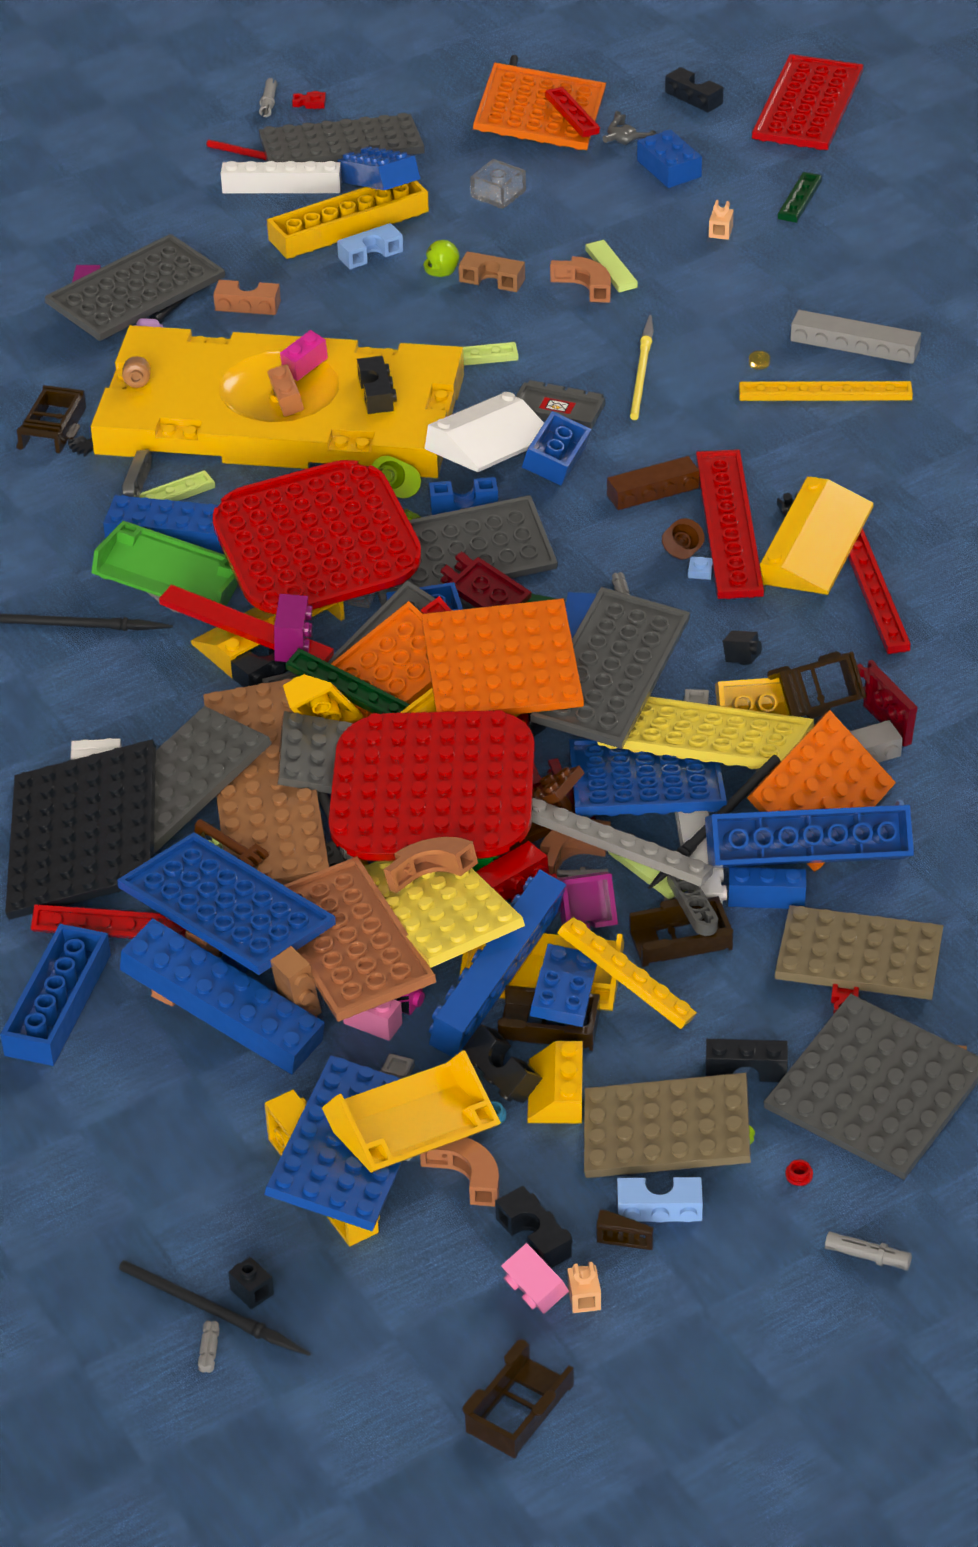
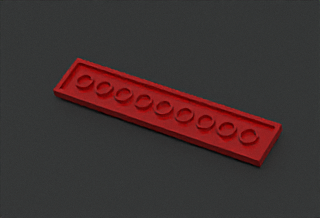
M740 450L696 452V463L699 469V482L710 554L713 562L717 599L764 597V587Z

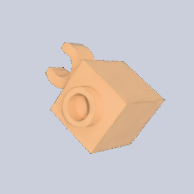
M719 200L715 201L709 220V238L729 240L733 228L734 209H729V201H726L723 208L719 206Z
M589 1262V1266H578L577 1263L572 1268H567L572 1313L601 1310V1289L596 1265L593 1262Z

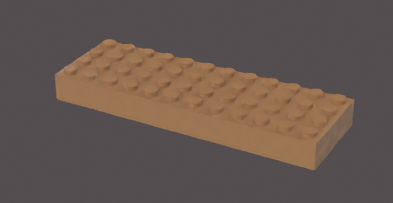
M292 679L203 694L206 707L269 736L272 743L216 796L221 832L248 849L255 843L268 852L269 857L265 860L261 859L262 862L259 865L254 864V868L282 885L328 868L329 861L317 791L310 790L309 788L301 789L277 784L282 716L284 711L293 712L289 707L283 685ZM223 845V850L237 858L240 856Z

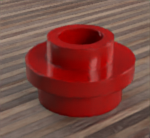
M794 1160L786 1168L785 1177L793 1185L804 1186L812 1181L813 1170L808 1162Z

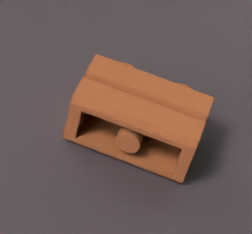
M284 364L267 371L283 416H289L302 411L304 407L301 396L288 365Z

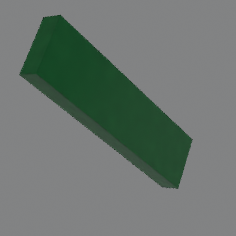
M803 172L778 212V219L797 223L822 182V176Z

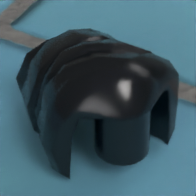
M790 493L783 495L784 502L777 498V506L784 517H786L794 502Z

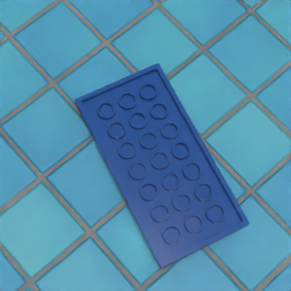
M195 832L117 880L118 888L258 975L271 968L270 960L290 946L298 950L336 924L335 916Z
M330 1055L274 1169L264 1195L373 1231L403 1161L371 1173L333 1133L322 1107L336 1095L342 1094L343 1098L346 1099L401 1078Z

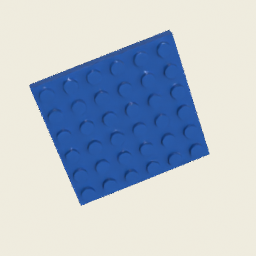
M587 738L569 739L571 768L580 766L585 773L573 786L575 814L589 818L594 815L614 817L620 814L639 816L645 813L718 812L724 805H727L719 762H701L698 759L691 758L679 759L676 756L670 755L657 756L649 752H631L628 749L620 748L609 749L606 746L598 745L597 741Z

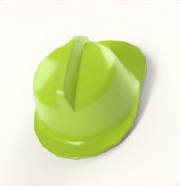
M381 456L373 462L372 466L379 469L388 479L396 497L409 498L419 490L421 484L420 474L410 464L391 456Z

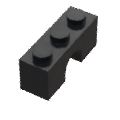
M682 67L665 76V93L707 113L723 104L724 87L710 80L703 84H695V73Z
M383 356L357 359L358 379L361 389H364V402L367 413L374 414L394 411L393 402H397L396 390L393 389V379L390 376L389 364L384 363Z
M268 648L269 655L257 656L251 651H247L231 660L232 679L242 687L261 684L263 678L280 675L289 670L286 669L285 664L287 662L275 661V650Z
M481 1024L463 1047V1051H466L471 1064L484 1072L483 1077L485 1080L500 1089L498 1093L501 1097L509 1102L515 1100L524 1103L542 1080V1077L526 1061L511 1057L504 1065L505 1054L511 1045L496 1029Z
M706 1038V1076L733 1074L738 1068L751 1067L759 1072V1082H780L787 1073V1041Z
M521 1186L495 1200L497 1221L511 1236L521 1231H533L534 1233L527 1236V1244L550 1268L572 1257L573 1239L568 1230L562 1229L558 1225L554 1215L540 1205L535 1194H530L524 1186Z

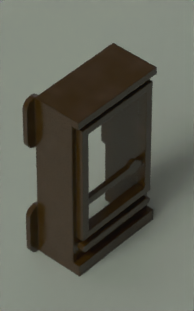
M43 385L42 392L21 427L17 429V449H24L30 440V436L54 439L56 453L60 454L68 439H74L80 430V425L77 423L86 409L84 390ZM49 406L68 408L65 415L46 413ZM43 416L57 419L62 418L60 423L40 421Z
M838 651L820 656L818 661L793 669L789 666L770 670L767 673V677L770 680L777 678L780 680L790 714L788 716L802 717L807 715L808 718L812 719L824 715L832 707L866 698L853 651L842 655ZM839 662L849 696L825 703V697L822 695L815 668ZM811 670L818 694L817 700L821 704L814 707L810 705L801 672Z
M719 896L707 898L718 917L717 931L710 936L698 934L682 938L676 937L674 927L691 924L677 899L662 901L659 908L629 913V932L642 967L649 966V963L720 951L726 948L729 951L733 950V929ZM691 906L694 909L703 908L701 906ZM668 929L672 940H659L656 931Z
M505 986V1007L503 1017L498 1020V1032L506 1040L547 1045L555 1041H583V1048H589V1051H593L600 1014V994L590 993L586 1016H588L586 1026H559L546 1024V1019H542L541 1024L528 1023L536 988Z
M523 1339L517 1340L504 1356L506 1365L485 1390H476L462 1407V1411L465 1414L466 1432L514 1459L565 1393L574 1386L573 1367L568 1365L564 1372L559 1375L531 1360L530 1346ZM517 1382L542 1397L533 1405L509 1392V1389ZM504 1396L532 1410L513 1434L486 1420L487 1416Z

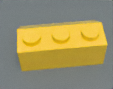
M303 674L283 685L289 707L294 713L354 723L364 718L363 714L330 682Z
M762 678L715 683L717 706L790 715L779 678L773 680Z
M555 1041L529 1059V1065L542 1077V1080L528 1097V1123H582L583 1041Z

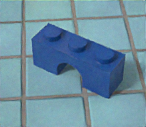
M496 477L473 479L472 490L465 494L455 493L452 490L451 481L429 483L431 515L498 502Z

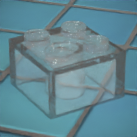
M492 159L470 177L471 197L504 209L526 191V170Z

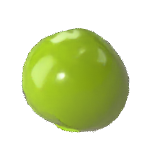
M437 240L428 247L426 252L427 259L423 265L426 273L437 277L449 276L455 272L459 263V251L452 242Z

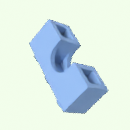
M389 223L338 240V258L349 269L368 264L367 253L379 252L384 257L403 252L402 234Z
M673 1177L672 1190L663 1195L651 1193L646 1188L645 1178H617L618 1215L637 1222L702 1221L701 1177Z

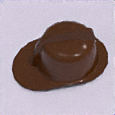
M683 518L675 521L663 533L662 544L665 550L673 557L688 559L701 548L705 535L698 523L691 519Z

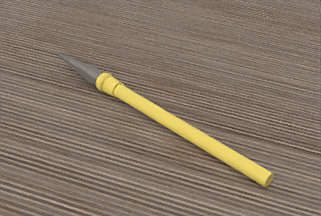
M649 315L640 339L641 351L630 412L632 420H637L639 417L648 354L653 342L652 315Z

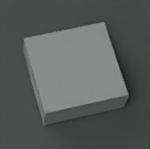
M685 689L684 701L708 704L709 690Z
M389 1053L380 1072L402 1079L410 1076L415 1067L414 1059Z

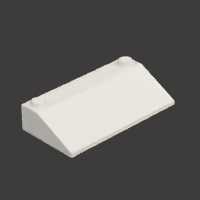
M503 392L500 395L429 424L425 449L471 470L480 472L527 451L544 422L523 399L515 397L511 392Z

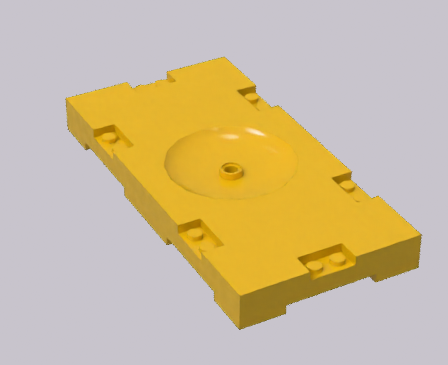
M129 325L115 361L116 370L109 388L105 387L91 424L94 454L135 457L137 450H150L155 452L222 456V463L299 469H308L310 462L330 463L341 460L358 461L359 465L370 466L381 456H391L416 468L420 477L438 478L443 457L425 449L427 429L429 424L448 417L453 413L455 401L458 400L464 377L463 347L400 343L398 350L391 348L380 349L358 347V340L324 338L326 339L328 358L300 380L296 381L294 379L304 409L298 413L283 416L267 371L281 366L280 352L302 336L233 332L231 338L226 339L223 337L192 336L191 329ZM134 356L146 359L151 367L148 383L140 388L128 386L122 377L125 361ZM383 356L384 363L389 364L397 402H393L394 411L368 414L364 402V389H361L358 379L357 359Z

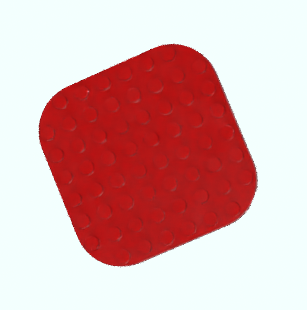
M334 461L239 487L221 498V503L213 511L215 534L243 595L251 605L270 614L277 613L280 594L308 596V606H312V610L401 585L417 571L421 562L420 541L388 479L376 467L372 465L369 467L359 465L358 461Z
M502 710L373 713L355 722L343 732L336 746L329 811V829L333 842L337 847L340 846L345 849L348 855L352 857L358 856L359 859L368 861L396 860L394 854L404 847L419 841L438 837H457L472 841L477 859L490 858L510 851V846L516 842L521 843L525 839L532 823L535 745L530 728L521 719Z

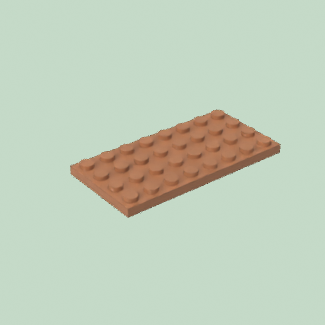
M358 856L284 885L335 916L336 924L296 951L310 964L314 983L338 1022L436 983L435 974L406 937L408 935L407 931Z

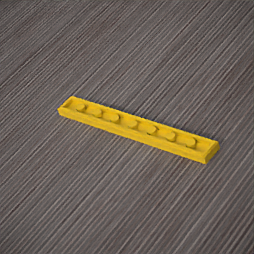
M910 381L739 382L740 401L912 400L913 396Z

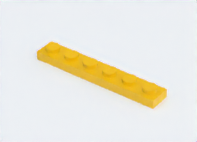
M573 917L559 929L557 934L680 1029L685 1027L695 1017L697 1012L687 1002L680 1000L672 994L665 985L659 984L649 976L647 971L637 967L628 960L625 954L615 950L604 938L597 936L588 929L582 921Z

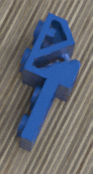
M547 944L532 1001L530 1016L583 1027L597 964L577 949Z

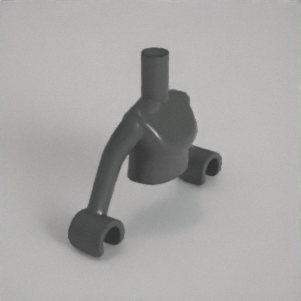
M615 111L614 120L608 127V134L603 136V141L608 143L615 140L622 145H628L630 141L637 138L656 135V131L637 132L634 127L625 124V114L621 115L619 111Z

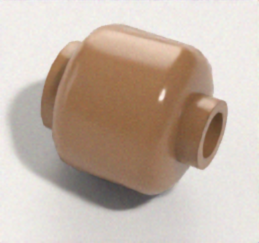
M134 356L129 358L123 365L122 377L124 382L132 388L143 387L150 379L151 367L147 360L142 357Z

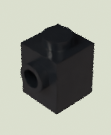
M731 631L723 640L726 662L749 665L754 662L762 651L758 632Z
M249 1257L242 1263L236 1264L228 1272L230 1290L251 1310L274 1295L272 1276L253 1258Z

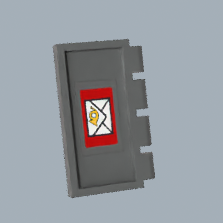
M529 380L528 383L524 382L515 396L523 399L541 420L546 421L550 413L554 411L590 429L593 428L605 406L603 394L590 391L585 394V390L569 387L565 390L564 386L549 383L545 386V383Z

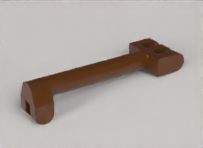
M199 819L195 824L194 832L203 838H205V835L210 836L240 855L238 859L253 868L255 867L254 864L259 865L262 862L261 859L265 860L269 857L268 852L256 843L248 849L202 819Z

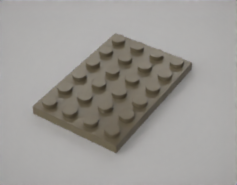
M790 905L776 965L775 979L833 987V984H838V988L853 990L855 986L859 987L861 991L932 1000L944 925Z
M746 1073L585 1088L584 1172L586 1178L751 1163L748 1081Z

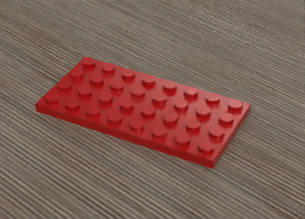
M789 54L752 131V139L763 142L771 141L779 144H791L798 147H811L817 150H828L863 73L864 64Z

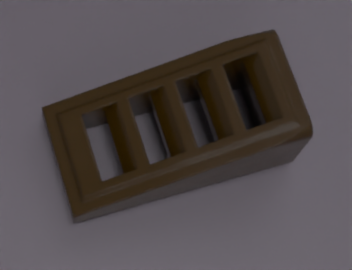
M600 1209L597 1220V1243L652 1250L654 1227Z

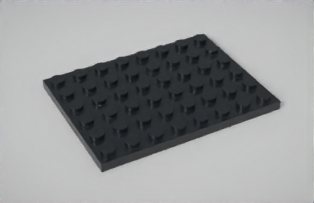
M153 739L22 772L14 776L5 909L9 920L33 914L34 904L65 906L123 891L118 888L117 880L154 857L156 745Z

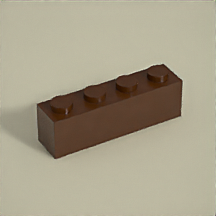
M689 456L607 477V496L617 510L699 488V469Z

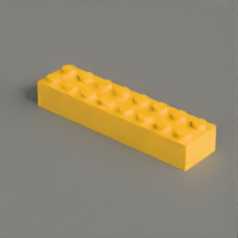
M417 180L384 191L363 187L267 219L268 240L286 259L294 258L298 255L337 243L338 240L389 223L402 222L405 219L429 212L428 191Z

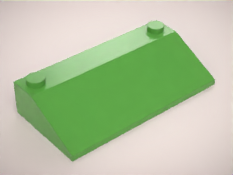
M122 521L94 550L92 574L160 597L172 584L227 606L238 585L224 554L126 521Z

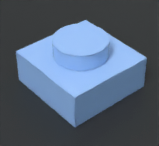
M690 557L688 578L711 580L713 570L712 558Z

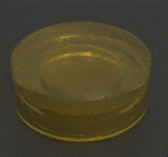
M764 351L752 352L749 355L750 367L754 369L769 367L770 355Z

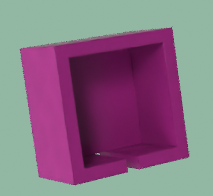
M279 595L274 625L275 661L287 662L298 648L309 653L310 640L307 637L312 636V623L308 622V620L312 619V606H308V596Z
M599 872L558 878V880L567 884L560 906L562 925L573 917L585 923L588 929H590V926L598 928L618 925L611 873Z

